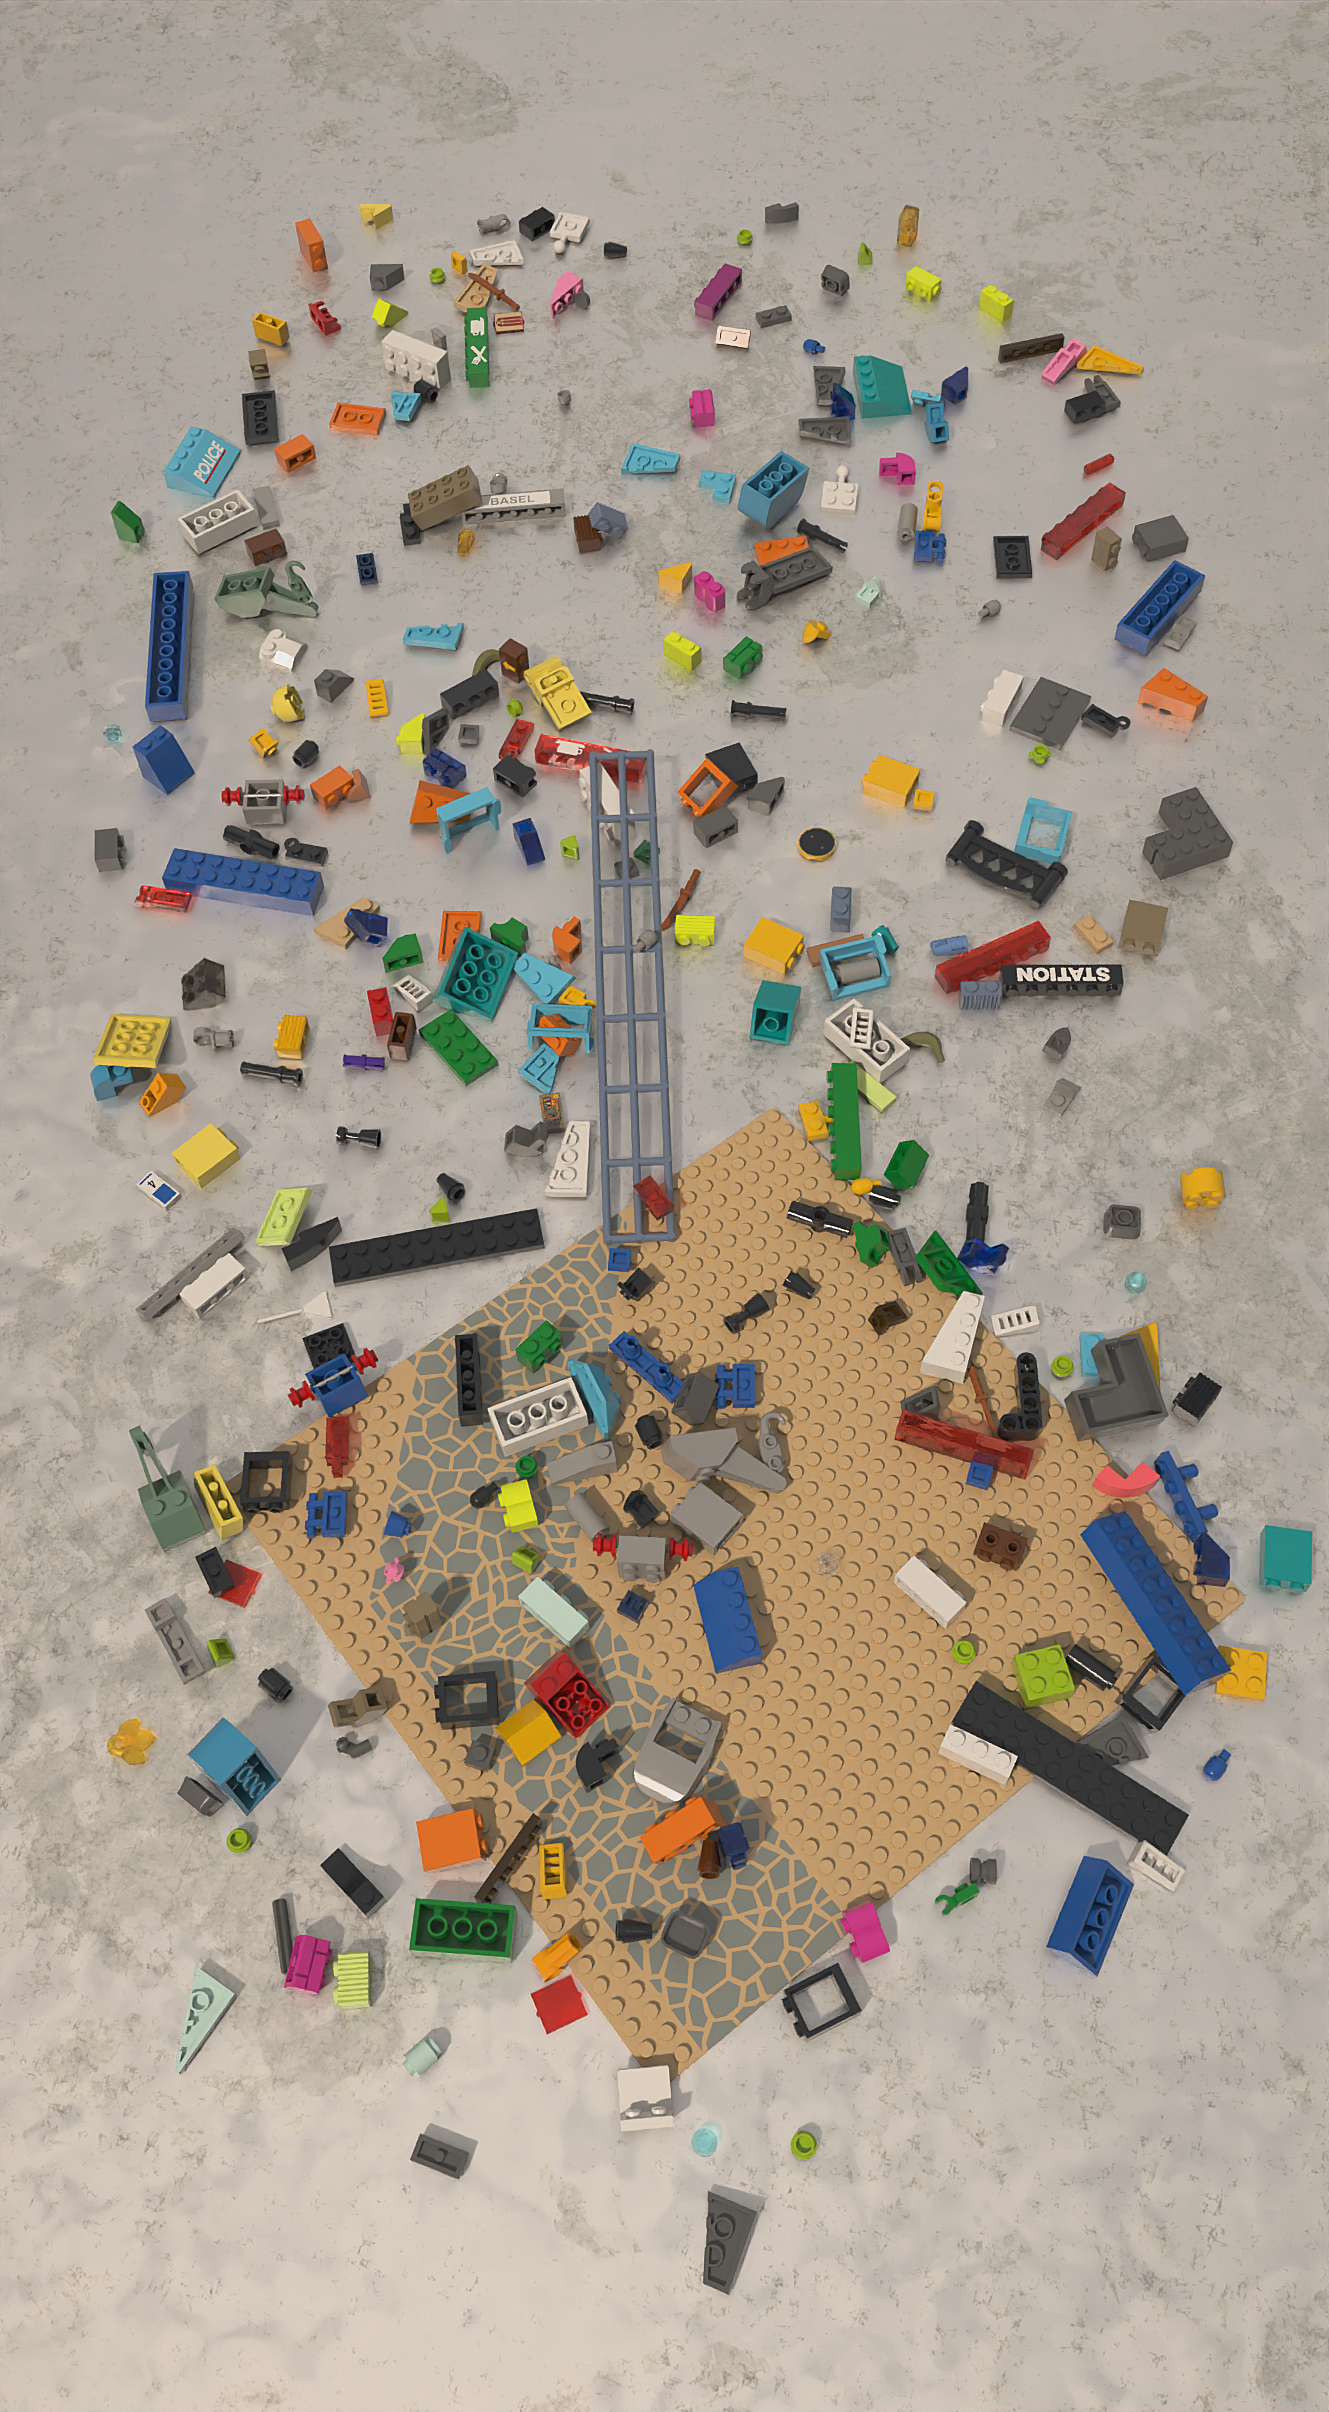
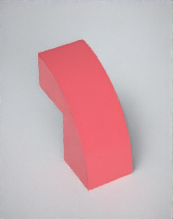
M1141 1462L1124 1479L1107 1465L1096 1476L1092 1486L1110 1496L1120 1498L1136 1497L1155 1487L1160 1475L1144 1462Z

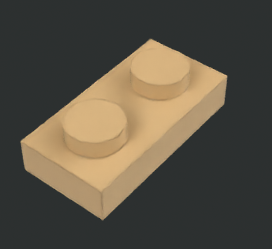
M1091 915L1074 923L1073 928L1096 954L1113 946L1114 941Z

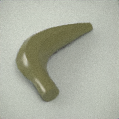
M489 649L482 652L474 664L472 676L483 671L491 662L500 660L499 651Z
M916 1032L900 1039L907 1046H926L932 1050L938 1063L945 1061L940 1039L930 1032Z

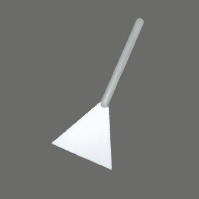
M326 1290L300 1309L258 1319L257 1323L260 1324L298 1313L332 1318Z

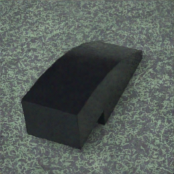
M338 1217L298 1233L300 1241L281 1248L291 1271L316 1258L337 1238L342 1231Z

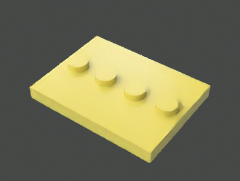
M111 1014L93 1057L94 1064L156 1068L172 1025L171 1017Z

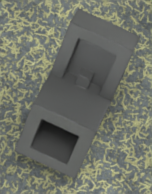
M540 1121L531 1130L515 1125L505 1135L504 1151L517 1156L533 1157L542 1154L543 1146L548 1139L547 1123Z

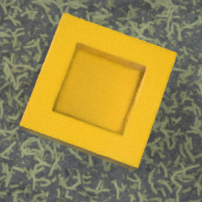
M456 251L451 253L452 268L462 275L467 272L466 258Z
M916 789L913 809L932 811L935 792Z

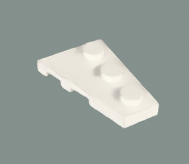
M515 240L469 250L474 266H482L483 263L487 265H524V259Z

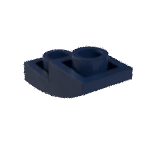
M374 554L356 555L360 584L378 582Z

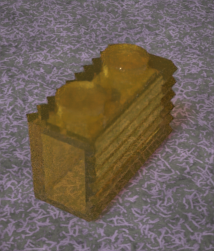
M905 205L898 217L896 243L912 247L917 237L919 208Z

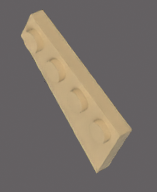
M483 263L476 274L494 286L498 269ZM471 279L454 300L453 307L466 313L467 308L486 307L491 292Z

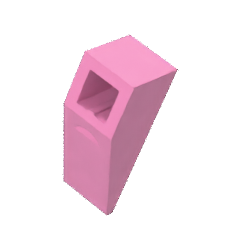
M567 271L557 280L550 301L552 318L574 301L575 294L579 291H584L583 278Z

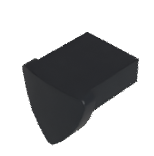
M634 1490L627 1497L623 1510L625 1513H629L643 1529L660 1516V1512L643 1491Z

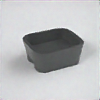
M832 265L825 266L821 274L822 288L837 296H841L850 288L849 275L847 272Z
M1110 1205L1104 1213L1103 1230L1106 1236L1131 1240L1137 1239L1141 1233V1210L1135 1206Z
M188 1776L185 1777L177 1792L179 1796L197 1811L208 1817L224 1804L202 1784Z
M675 1911L667 1920L662 1931L661 1941L665 1947L687 1958L695 1959L702 1953L708 1940L710 1929L705 1922L684 1912Z

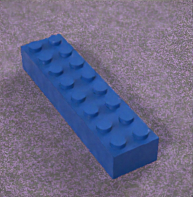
M174 848L162 876L168 893L307 916H314L324 889L322 875L318 871Z
M1126 1511L1096 1519L1080 1534L1184 1696L1214 1685L1231 1671L1225 1658L1220 1654L1211 1637L1206 1633L1197 1616L1193 1613L1185 1598L1181 1595Z

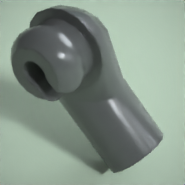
M341 1737L336 1742L338 1752L351 1759H355L373 1750L368 1739L359 1744H354L348 1741V1738Z

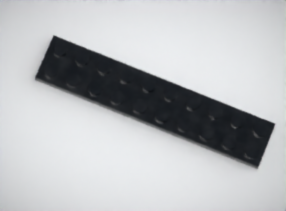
M535 1208L329 1246L334 1286L339 1287L544 1249L545 1246L538 1210Z
M975 1681L951 1722L961 1730L1018 1756L1015 1762L1016 1765L1137 1842L1146 1840L1166 1856L1189 1816L1186 1812Z

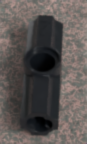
M227 825L224 829L223 839L239 846L246 854L253 855L256 853L270 860L277 858L280 850L279 844L263 838L256 830L251 829L248 832L233 825Z
M984 1182L971 1183L969 1203L967 1204L965 1222H967L965 1242L971 1246L984 1244L985 1226L989 1213V1206L987 1205L989 1185H986Z
M796 1201L791 1202L787 1214V1219L811 1226V1229L815 1232L821 1233L826 1231L845 1238L849 1236L853 1225L852 1219L831 1213L824 1206L812 1207Z

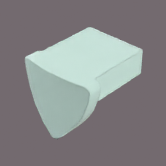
M876 576L869 578L855 595V601L868 608L883 595L881 584Z

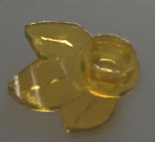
M130 1719L122 1723L117 1734L108 1740L107 1750L111 1756L122 1758L127 1764L145 1763L143 1751L154 1743L156 1736L148 1730L139 1729V1719ZM117 1742H122L124 1746L118 1748L115 1746V1744Z

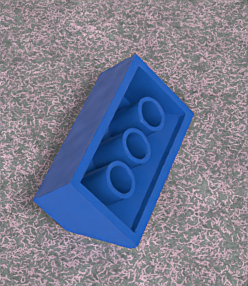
M739 1567L716 1571L695 1583L693 1587L715 1673L718 1674L760 1664L762 1653Z
M1083 1856L1046 1948L1061 1960L1098 1977L1134 1884L1107 1860Z

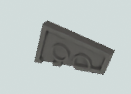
M813 366L817 404L834 406L846 373L845 367Z
M708 2191L703 2284L730 2295L758 2212Z

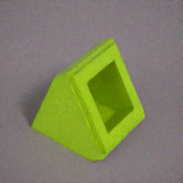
M862 242L858 251V264H871L872 251Z
M575 835L562 839L560 841L561 854L579 860V846Z
M442 1197L429 1211L432 1223H450L446 1201Z
M521 1546L513 1551L512 1564L532 1574L542 1556L525 1546Z
M227 1639L207 1641V1648L216 1669L235 1659Z

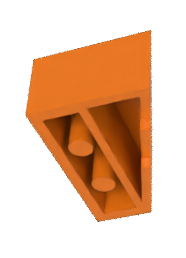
M1163 668L1141 687L1137 703L1153 705L1156 710L1162 708L1171 711V715L1193 722L1204 712L1208 696Z
M419 780L410 823L439 822L436 808L471 793ZM471 813L451 822L469 821Z
M694 1796L685 1802L686 1806L679 1811L675 1809L665 1816L666 1820L660 1824L654 1823L645 1829L646 1833L640 1836V1839L653 1863L662 1865L688 1850V1846L701 1839L703 1841L709 1838L707 1834L718 1826L722 1830L728 1827L714 1800Z

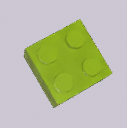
M1060 1644L1014 1655L1011 1665L1026 1709L1072 1698L1075 1687Z

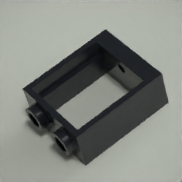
M289 1451L244 1452L240 1504L244 1511L255 1514L260 1511L280 1513L283 1510H289L293 1459ZM282 1468L280 1497H249L251 1469Z
M1153 1655L1144 1661L1114 1702L1152 1734L1162 1729L1185 1696L1160 1657ZM1149 1669H1152L1176 1690L1157 1716L1131 1695Z
M495 1671L438 1676V1684L434 1685L435 1699H439V1708H435L436 1723L440 1722L442 1730L500 1724L498 1686ZM486 1683L488 1713L447 1717L446 1686Z
M839 1963L783 1991L784 1998L781 1999L787 2014L791 2012L796 2021L793 2023L796 2034L799 2038L803 2037L806 2043L858 2017L862 2012ZM831 1978L847 2012L809 2031L793 1997Z

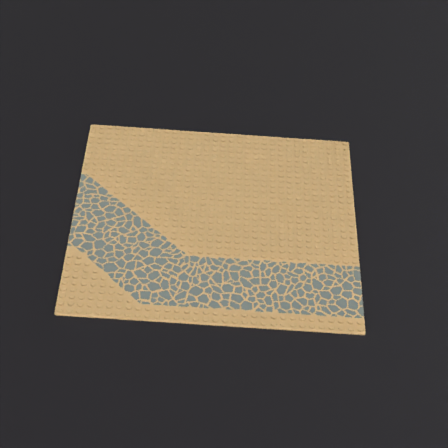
M776 1108L769 1109L673 1175L674 1242L659 1241L642 1242L640 1244L635 1242L605 1245L603 1242V1224L364 1387L368 1397L331 1417H328L327 1414L323 1415L272 1450L289 1451L293 1459L289 1510H283L280 1513H272L270 1511H260L255 1514L248 1513L243 1510L240 1504L242 1472L225 1483L244 1522L365 1688L381 1687L388 1708L384 1714L453 1809L459 1812L473 1808L479 1814H482L484 1819V1829H481L482 1837L487 1841V1855L495 1866L532 1813L541 1818V1827L543 1828L541 1834L535 1841L531 1840L527 1846L528 1852L523 1860H517L512 1867L514 1872L507 1883L552 1944L569 1932L579 1939L582 1944V1951L569 1961L567 1965L641 2067L668 2065L670 2083L847 1935L844 1933L840 1923V1919L843 1918L841 1911L867 1900L873 1903L875 1910L880 1908L1035 1778V1776L1014 1764L1006 1785H1003L938 1754L950 1724L953 1725L951 1723L975 1681L1076 1743L1119 1707L1114 1701L1144 1661L1153 1655L1158 1656L1080 1536L1093 1521L1126 1511L1181 1595L1185 1598L1193 1613L1197 1616L1206 1633L1245 1601L1244 1595L1146 1493L1136 1497L1120 1498L1102 1493L1092 1486L1096 1476L1107 1465L1124 1479L1129 1475L1094 1439L1077 1441L1068 1412L1040 1383L1039 1390L1043 1423L1037 1439L1032 1441H1005L999 1437L1000 1441L1012 1445H1006V1450L981 1443L982 1439H979L980 1441L977 1440V1438H982L977 1435L993 1438L981 1403H975L976 1394L967 1369L973 1366L976 1367L982 1389L985 1394L988 1393L989 1395L986 1403L997 1430L1000 1418L1003 1415L1018 1413L1014 1374L1017 1359L979 1320L963 1384L920 1373L922 1360L959 1298L955 1294L939 1291L920 1265L922 1282H916L913 1270L910 1269L906 1270L910 1285L904 1286L890 1250L881 1255L879 1265L870 1268L862 1263L855 1246L856 1237L853 1225L849 1236L845 1238L826 1231L818 1233L813 1231L811 1226L787 1219L790 1204L792 1201H796L812 1207L824 1206L831 1213L852 1219L853 1224L861 1221L869 1227L878 1224L888 1232L893 1231L860 1195L852 1191L851 1186L846 1180H834V1172H830V1164ZM665 1182L642 1197L643 1234L667 1233ZM634 1203L611 1218L612 1235L635 1234ZM610 1248L631 1249L630 1272L608 1271ZM638 1267L642 1268L655 1284L639 1301L627 1300L621 1295L620 1291L622 1289L617 1284L620 1281L624 1283ZM791 1271L794 1273L798 1272L816 1289L809 1300L787 1291L786 1287L782 1286ZM756 1293H759L766 1300L770 1310L753 1320L747 1318L740 1324V1331L732 1334L725 1326L723 1319L728 1315L736 1317L744 1311L743 1305ZM896 1301L908 1318L904 1323L888 1327L883 1335H878L868 1321V1318L876 1306ZM547 1320L562 1333L564 1345L542 1367L532 1373L517 1360L516 1348ZM623 1331L630 1336L637 1337L639 1344L659 1362L669 1365L670 1371L682 1382H684L687 1374L701 1372L715 1382L718 1365H725L726 1372H732L733 1364H755V1408H733V1400H727L726 1408L719 1409L717 1408V1401L714 1400L708 1411L709 1416L704 1424L690 1426L671 1413L675 1402L671 1404L609 1349V1344ZM477 1333L480 1348L483 1425L461 1427L458 1416L455 1335ZM574 1359L601 1368L603 1374H608L612 1386L610 1388L612 1392H617L620 1397V1414L610 1440L607 1441H612L617 1472L551 1485L547 1463L587 1446L605 1443L575 1382L574 1385L587 1413L589 1426L507 1457L503 1454L487 1408L561 1380L572 1378L568 1371L567 1360ZM733 1382L726 1383V1390H733ZM1023 1384L1025 1388H1032L1029 1384ZM932 1386H937L940 1411L938 1420L932 1421L937 1424L955 1426L946 1427L955 1434H950L937 1425L926 1426L928 1425L927 1422H924V1425L920 1422H903L900 1401ZM1025 1404V1405H1024V1406H1025L1026 1408H1028V1409H1033V1408H1034V1407H1033L1032 1405H1030V1404ZM777 1412L783 1416L786 1424L782 1425L778 1419L772 1418L769 1420V1428L779 1441L784 1464L780 1475L786 1479L787 1485L781 1493L775 1494L713 1475L710 1481L703 1483L743 1514V1523L713 1556L671 1523L673 1507L677 1503L681 1504L686 1499L685 1495L692 1486L696 1487L699 1483L697 1481H688L664 1464L661 1449L669 1436L735 1427L738 1437L736 1445L762 1462L758 1446L761 1431L760 1421L766 1413ZM643 1415L654 1416L664 1435L663 1444L655 1449L649 1450L647 1446H644L636 1431L635 1424L637 1419ZM1004 1425V1427L1008 1430L1013 1429V1427L1010 1425ZM1026 1425L1029 1429H1036L1033 1425ZM523 1456L533 1457L538 1463V1471L531 1478H522L516 1472V1462ZM971 1461L993 1466L988 1490L965 1484ZM282 1468L251 1469L249 1497H280ZM527 1479L539 1526L512 1533L511 1527L505 1526L503 1514L507 1513L505 1506H500L498 1494L502 1493L500 1486ZM494 1482L499 1489L492 1494L491 1502L481 1509L474 1508L470 1504L471 1494L479 1487H487ZM634 1490L643 1491L660 1512V1516L643 1529L629 1513H625L623 1510L627 1497ZM324 1491H347L346 1537H322V1529L316 1530V1538H307L305 1521L308 1520L306 1502L309 1501V1493H317L318 1500H323ZM583 1493L609 1526L610 1530L607 1538H612L613 1534H617L618 1543L619 1535L666 1538V1544H669L670 1537H674L676 1542H683L685 1538H689V1543H693V1555L688 1557V1561H684L682 1556H675L673 1560H669L668 1551L665 1581L660 1580L657 1583L647 1582L646 1579L625 1581L623 1578H619L618 1550L616 1557H612L610 1552H603L601 1556H597V1552L593 1551V1543L567 1511L565 1505L573 1496ZM323 1510L317 1511V1519H322ZM392 1510L409 1518L412 1527L408 1536L404 1535L403 1538L384 1535L385 1526ZM984 1522L1028 1538L1017 1571L1005 1570L997 1563L991 1561L984 1562L973 1555ZM521 1546H525L542 1556L532 1574L512 1564V1553ZM913 1556L924 1560L935 1575H941L947 1581V1585L953 1591H959L967 1602L965 1610L947 1629L941 1626L894 1583L895 1574ZM397 1557L399 1558V1564L404 1565L403 1575L397 1583L391 1581L390 1584H386L385 1567L389 1562L393 1563ZM738 1566L760 1645L762 1661L760 1664L716 1674L693 1585L716 1571ZM537 1576L542 1581L548 1580L554 1586V1591L559 1596L565 1595L571 1601V1606L576 1611L578 1609L582 1610L589 1618L590 1629L571 1649L520 1605L518 1596ZM628 1590L649 1601L638 1623L617 1613V1608ZM427 1592L436 1604L443 1623L441 1627L434 1631L430 1630V1634L421 1639L418 1638L416 1633L411 1635L406 1627V1622L402 1617L405 1614L403 1607L410 1600H416L417 1596ZM965 1640L973 1644L976 1655L971 1663L960 1664L954 1660L952 1648L956 1642ZM1058 1644L1061 1645L1064 1657L1066 1658L1073 1646L1078 1644L1116 1671L1115 1677L1118 1680L1112 1689L1106 1688L1102 1691L1068 1667L1075 1687L1072 1698L1026 1709L1011 1663L1014 1655ZM557 1651H563L568 1654L610 1705L576 1739L524 1685V1682ZM1149 1669L1131 1695L1133 1696L1157 1674L1152 1669ZM495 1671L498 1686L500 1724L534 1699L547 1712L562 1738L523 1767L495 1730V1727L498 1725L442 1730L440 1722L436 1723L435 1708H439V1699H435L434 1685L438 1684V1676ZM486 1683L446 1686L447 1717L488 1713ZM675 1698L676 1701L717 1722H722L723 1728L722 1731H719L716 1748L708 1766L709 1769L705 1776H702L697 1783L696 1789L691 1796L678 1805H664L639 1791L633 1779V1772L642 1743L651 1725L670 1700ZM664 1723L654 1740L658 1745L695 1764L705 1747V1744ZM614 1738L619 1746L620 1753L601 1763L607 1774L608 1782L586 1793L576 1770L578 1751L587 1742H589L592 1749H595V1746L600 1741ZM472 1740L496 1748L488 1773L464 1764ZM694 1796L714 1800L728 1827L722 1830L718 1826L707 1834L709 1837L707 1839L717 1841L722 1871L719 1872V1877L716 1879L700 1877V1872L697 1868L703 1845L701 1839L688 1846V1850L660 1865L653 1863L640 1836L646 1833L645 1829L654 1823L660 1824L666 1820L665 1816L675 1809L679 1811L686 1806L685 1802ZM563 1842L567 1897L543 1899L540 1891L539 1845ZM559 1853L545 1855V1858L559 1857ZM559 1864L546 1865V1868L559 1866ZM558 1874V1875H548V1876H546V1877H547V1878L560 1877V1874ZM675 1911L684 1912L705 1922L709 1926L710 1934L700 1956L695 1959L687 1958L662 1944V1931L668 1918ZM627 1918L652 1923V1939L622 1944V1941H616V1920Z

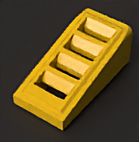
M384 680L366 681L370 717L389 715Z
M564 1843L539 1845L540 1891L542 1898L567 1897ZM559 1853V1857L545 1858V1855ZM559 1864V1866L546 1868V1865ZM558 1874H560V1877H552V1878H547V1877H546V1876H548V1875H558Z

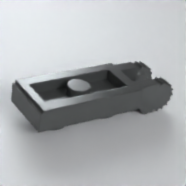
M1099 375L1094 376V383L1090 378L1085 379L1084 385L1090 392L1097 390L1100 397L1102 396V399L1105 401V412L1120 407V400Z
M906 1228L888 1232L891 1245L890 1252L896 1269L900 1272L903 1285H910L909 1276L906 1270L910 1269L913 1270L916 1282L921 1283L922 1275L919 1263L915 1259L916 1254Z

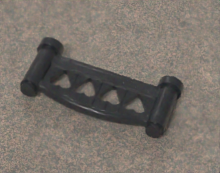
M975 820L967 822L964 826V832L947 853L945 859L951 866L960 863L970 873L992 887L1013 895L1029 898V903L1034 908L1041 907L1059 881H1063L1068 874V869L1060 862H1052L1047 869L981 836L984 833V828ZM982 851L983 861L981 863L968 858L969 855ZM999 859V871H993L991 868L985 867L986 863ZM1016 868V879L1014 880L1001 874L1006 870ZM1033 876L1032 888H1027L1025 885L1018 883L1019 880Z

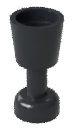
M339 1126L336 1133V1143L344 1145L347 1143V1140L359 1141L360 1146L379 1149L381 1130L362 1129L360 1133L348 1132L346 1127Z
M756 1293L743 1305L744 1311L736 1317L732 1315L726 1316L723 1322L732 1334H736L740 1331V1324L747 1318L753 1320L769 1311L770 1308L766 1300L759 1293Z

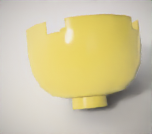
M287 684L275 691L272 696L271 711L274 715H277L278 718L285 722H296L305 717V710H301L300 704H303L302 699L294 686L290 687V684Z

